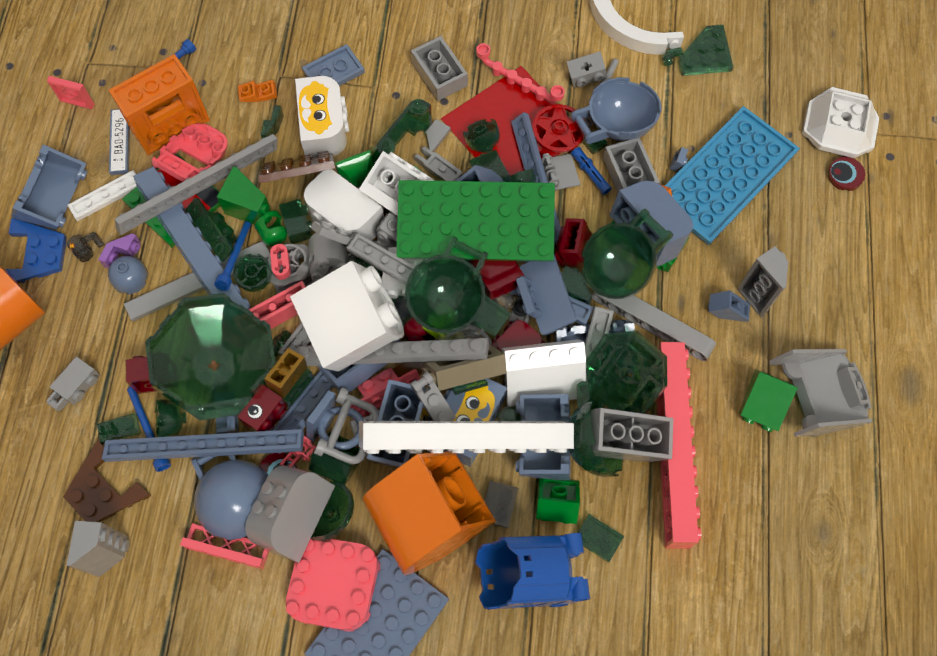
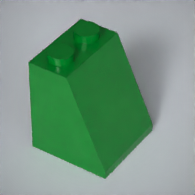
M233 166L217 199L225 215L244 222L248 221L255 225L261 216L271 211L266 196L238 168ZM272 217L266 219V225L271 222Z
M755 369L739 414L743 416L742 420L753 424L754 421L762 424L761 428L772 432L773 429L779 431L798 387Z

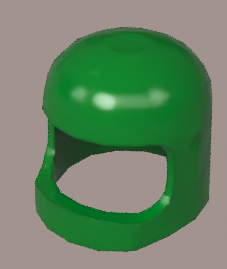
M278 211L266 212L255 223V228L263 243L270 247L282 244L287 238V230L284 226H281L282 217ZM277 217L273 225L266 226V219Z

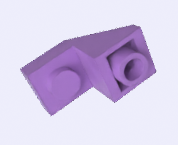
M135 234L106 244L98 260L105 268L109 269L112 262L119 258V254L134 257L135 253L140 249L141 242Z

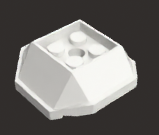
M831 87L809 101L802 135L808 138L819 150L856 158L874 149L879 116L867 95Z

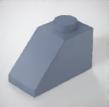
M730 290L710 294L708 308L711 314L719 319L749 321L750 304Z

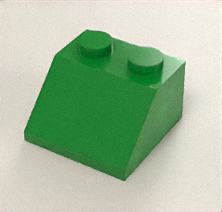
M539 478L536 519L546 522L555 521L564 524H577L580 508V482L576 480Z

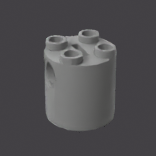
M317 233L311 236L308 242L311 279L316 282L348 263L347 246Z

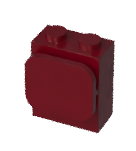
M566 218L565 226L560 228L555 256L560 267H568L571 273H589L595 238L585 219Z
M468 260L469 268L490 301L517 289L516 279L524 277L516 263L517 261Z
M518 318L514 322H509L501 336L498 334L491 341L492 346L502 352V348L546 343L541 339L537 331Z

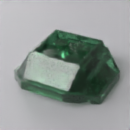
M637 330L604 334L586 360V373L590 391L612 410L647 414L667 387V356ZM628 369L632 373L631 377L628 375Z

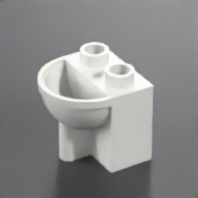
M350 261L290 296L318 359L325 369L340 371L404 336V328L399 313L384 288L380 275L373 266L365 268Z

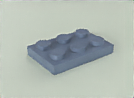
M347 44L302 67L306 77L327 76L334 79L339 86L365 73L364 67Z

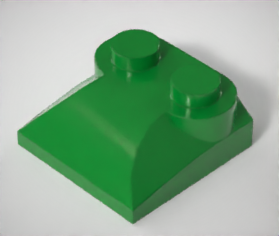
M370 150L335 163L337 174L356 188L362 185L374 166Z

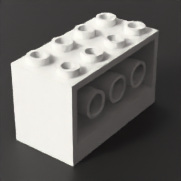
M383 151L359 190L398 216L399 180H435L394 153L390 152L387 154Z

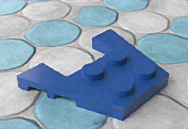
M11 218L9 234L12 237L28 238L23 268L5 270L17 282L21 283L34 277L41 278L61 272L67 241L65 234Z

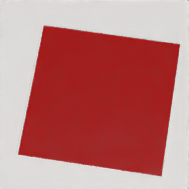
M522 66L515 69L518 76L529 78L532 80V84L540 87ZM505 76L442 117L441 120L451 127L452 133L482 167L496 172L504 182H520L526 178V173L511 121L524 112L529 114L531 125L533 126L536 114L541 109L556 103L546 99L538 101L534 92L524 93L521 90L520 84H508L507 77ZM550 110L542 116L552 117L554 110ZM536 126L537 133L542 140L546 131ZM580 129L573 132L575 141H578L582 131ZM536 141L541 159L545 153H549L552 157L560 154L543 148ZM560 141L551 145L558 148L566 147Z

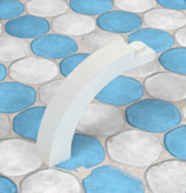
M589 0L590 8L597 24L610 38L622 46L637 52L655 55H665L666 49L681 48L684 39L683 32L658 33L640 29L624 20L614 9L610 0Z

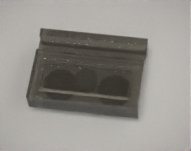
M490 480L485 503L496 520L493 525L509 528L519 488Z

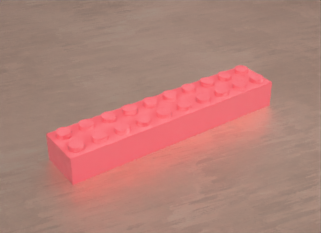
M661 342L654 354L657 416L673 418L672 459L660 461L665 549H690L701 540V528L697 525V519L700 517L699 506H696L698 486H695L694 478L697 476L696 465H693L695 446L692 445L691 439L694 437V427L690 424L693 409L692 406H689L691 387H688L687 381L690 378V369L686 367L689 352L688 349H685V342Z

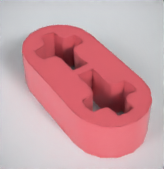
M276 244L270 250L272 272L277 279L284 280L291 274L289 252L285 245ZM279 251H282L281 258L279 259L277 255ZM280 265H283L284 268L282 273H279Z

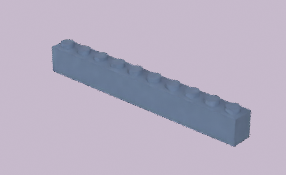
M154 166L133 176L136 187L146 202L151 200L152 197L164 193L171 187L170 185L166 186L164 176L161 172H157ZM179 203L156 217L229 327L237 324L234 317L249 310L251 306L246 298L243 299L241 297V291L236 283H231L227 291H221L215 287L214 282L217 276L224 271L220 266L222 265L217 255L212 254L210 244L207 240L203 241L200 229L197 226H193L190 214L188 212L185 213L182 203Z

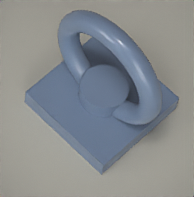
M330 390L327 391L306 420V435L313 443L318 436L328 441L329 436L326 430L332 424L335 415L339 414L342 406L335 407L336 394ZM353 408L349 409L347 415L356 421L358 426L357 433L349 441H337L334 449L347 450L359 444V421H364V419Z

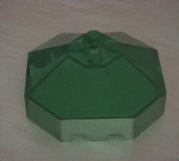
M225 293L182 298L173 313L168 314L159 325L156 333L145 341L150 383L153 389L199 421L239 415L260 387L265 385L264 378L276 364L270 324L255 317L251 311L241 304L238 305L232 301ZM212 361H215L216 364H220V366L217 367L216 371H213L212 368H208V365H211Z

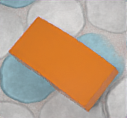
M269 80L259 84L251 81L238 85L239 101L259 102L277 98L276 83L274 80Z

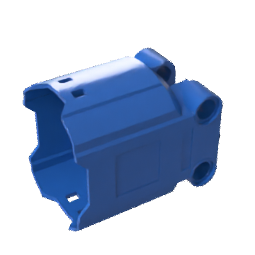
M570 533L561 536L500 537L498 541L481 545L477 550L475 563L480 569L482 592L479 598L484 609L541 606L561 607L590 600L588 579L572 577L571 559L584 553L581 533ZM486 569H492V574L486 575ZM493 584L494 589H488V585Z

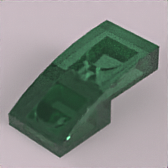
M274 105L271 120L263 121L261 138L277 134L284 117L281 106Z

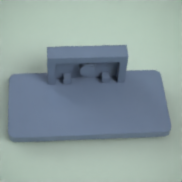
M555 255L553 262L529 261L521 265L520 269L524 277L516 279L518 284L517 292L523 299L524 304H522L524 312L536 318L540 333L548 335L574 323L577 318Z

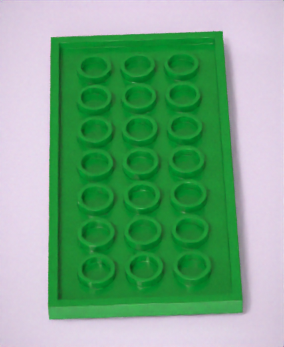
M399 180L396 256L401 259L553 262L555 183Z

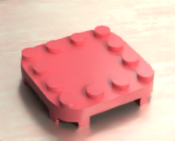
M322 537L310 539L300 562H295L286 596V612L293 619L303 624L354 632L355 629L360 628L366 621L368 622L371 615L369 610L381 564L377 555L368 546L359 543Z

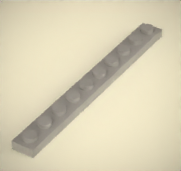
M272 134L264 137L259 142L247 146L244 150L232 154L229 158L217 162L214 166L202 170L192 178H187L177 186L170 187L164 193L152 197L151 200L137 205L126 213L120 214L114 219L116 230L122 235L227 178L233 166L241 170L276 151V136Z
M488 338L390 342L353 364L487 359L489 341ZM297 346L296 352L305 357L307 366H322L313 346Z

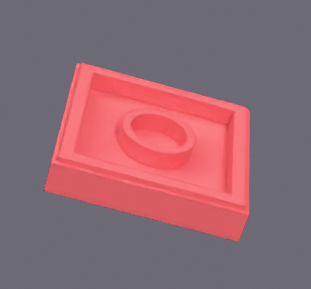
M53 76L48 77V84L61 102L93 109L95 104L83 84Z

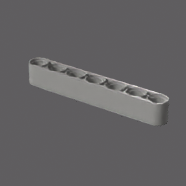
M600 280L591 294V298L595 302L634 322V324L666 342H685V349H688L689 355L701 361H707L716 346L715 341L609 281Z

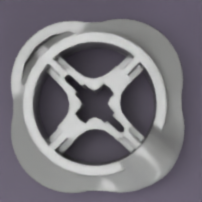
M285 244L289 252L291 274L284 280H279L274 276L271 267V256H269L267 270L269 280L273 285L293 286L300 281H304L310 275L308 246L304 244ZM279 251L277 255L279 259L281 258L282 251ZM301 258L304 259V262H302V264L299 265V260ZM283 265L280 266L279 273L283 272Z

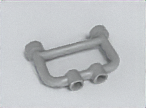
M341 387L335 402L342 404V408L328 441L320 438L314 454L322 456L325 453L346 463L358 464L364 460L367 454L362 448H359L356 456H351L334 449L351 404L370 412L372 415L371 421H377L379 411L372 404L349 395V390Z

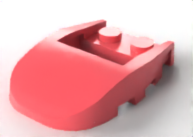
M201 123L192 124L182 129V133L178 136L173 135L169 138L170 142L166 146L163 145L160 149V156L157 159L155 157L152 158V164L155 169L159 168L184 182L187 178H192L202 170L208 169L221 161L226 153L228 140L223 133L209 125ZM181 150L207 166L198 169L178 158L175 154Z

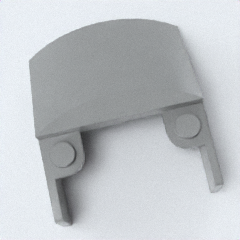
M794 349L769 361L770 365H782L783 373L792 379L794 386L798 387L796 393L805 417L802 420L803 429L795 432V437H815L872 423V418L869 419L868 410L872 408L866 385L855 362L850 363L845 353H848L846 349Z

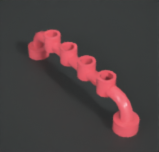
M481 43L477 46V57L492 69L494 76H500L501 74L506 76L508 84H520L521 90L524 93L534 92L538 101L546 99L550 102H556L564 98L565 90L562 86L555 85L551 88L550 93H548L545 87H538L532 84L531 79L522 78L517 75L515 70L504 68L501 62L490 60L488 58L490 56V46L488 44Z

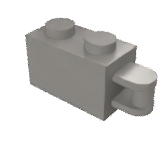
M76 356L51 384L50 388L54 392L49 396L46 403L56 411H61L68 402L75 405L83 399L85 392L96 384L100 374Z

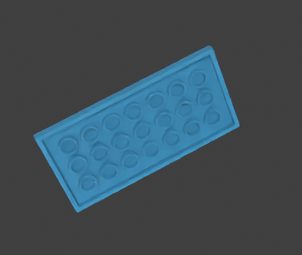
M743 106L665 186L671 188L672 197L692 219L693 229L691 232L710 245L793 158L800 148Z

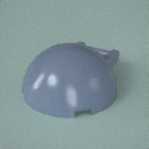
M617 77L600 83L593 90L589 106L575 110L571 113L570 117L573 121L577 122L585 135L587 144H592L606 138L628 141L641 138L654 128L660 117L662 107L657 93L650 86L642 81L640 84L630 82V78ZM591 116L598 131L591 132L583 119Z
M228 455L230 460L213 466L205 473L202 465L217 456L194 457L191 459V462L200 480L194 495V509L199 522L214 537L217 536L226 540L246 537V520L261 491L262 485L268 477V473L253 462L239 460L236 455Z

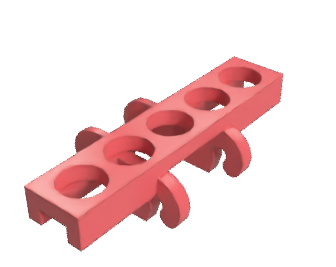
M305 434L303 439L305 450L303 452H289L281 461L280 466H283L286 461H290L289 467H293L300 458H303V461L309 462V456L314 452L316 445H313L314 443ZM292 454L296 457L294 460L291 459Z

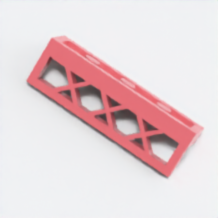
M193 523L187 538L183 537L180 546L186 549L259 569H264L269 551L264 549L261 558L252 556L250 550L258 545L244 537L231 540L230 542L224 538L226 544L221 547L214 546L211 540L215 537L212 535L209 537L203 526ZM196 530L203 531L206 539L201 542L192 540ZM241 541L245 549L241 552H236L232 550L230 545Z

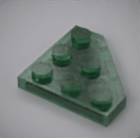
M724 25L706 26L679 57L678 63L681 76L731 72L734 67Z

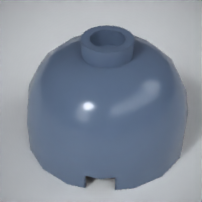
M133 256L117 258L108 269L110 284L120 293L134 294L145 287V281L149 275L146 266Z

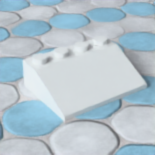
M570 340L502 348V353L505 354L507 373L504 374L505 387H507V407L516 406V402L520 401V395L568 394L569 400L585 398L586 357L583 341Z

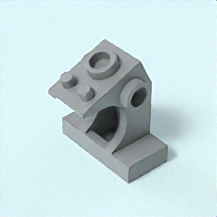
M394 213L387 214L376 229L377 245L386 250L391 247H397L398 216Z

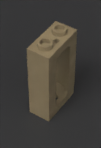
M490 344L487 359L423 362L424 367L422 368V375L428 372L440 391L507 373L505 354Z

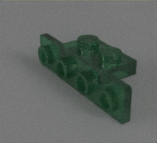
M195 198L185 211L190 214L193 223L200 229L202 236L208 241L220 261L224 262L234 251L232 244L237 240L234 230L227 225L222 214L207 211L200 199Z

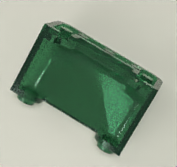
M415 99L394 117L368 149L371 152L373 164L376 163L383 151L387 154L390 152L394 153L395 147L407 132L413 136L419 131L426 133L432 125L431 104L422 99Z

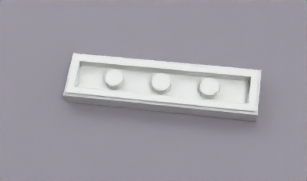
M134 170L68 204L77 222L121 199L135 189L136 184L133 176L136 173Z

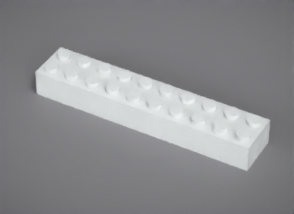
M359 421V447L368 454H378L379 450L397 454L401 453V449H406L409 453H422V449H427L431 453H443V449H448L452 453H464V449H468L472 453H485V449L493 451V453H506V449L515 453H526V449L536 453H546L547 449L549 451L565 453L567 449H574V423L563 421Z

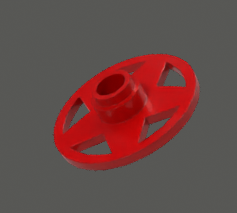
M554 104L541 109L536 114L532 128L539 145L549 151L563 153L575 149L582 143L585 135L581 132L578 141H575L573 132L579 130L580 127L576 121L567 118L565 112L566 110L572 113L575 111L574 108L563 104ZM554 110L552 117L542 116L544 113ZM536 126L546 131L542 140L537 133ZM560 141L566 147L558 148L551 145Z

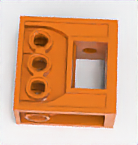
M175 54L108 90L129 128L147 155L159 150L163 145L166 146L170 142L169 138L173 135L178 136L181 134L182 129L197 123L205 124L210 121L193 79Z

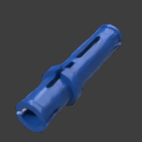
M581 147L574 149L571 155L580 164V169L586 172L602 195L609 193L612 187L593 165L592 159L586 156Z

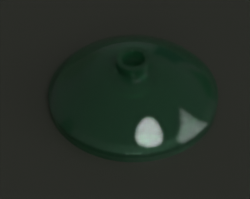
M330 481L335 487L310 539L315 541L330 540L339 535L348 525L354 510V498L350 489L340 482Z

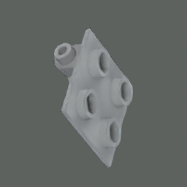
M549 153L542 155L543 158L541 160L548 183H555V190L581 185L571 154L552 157Z

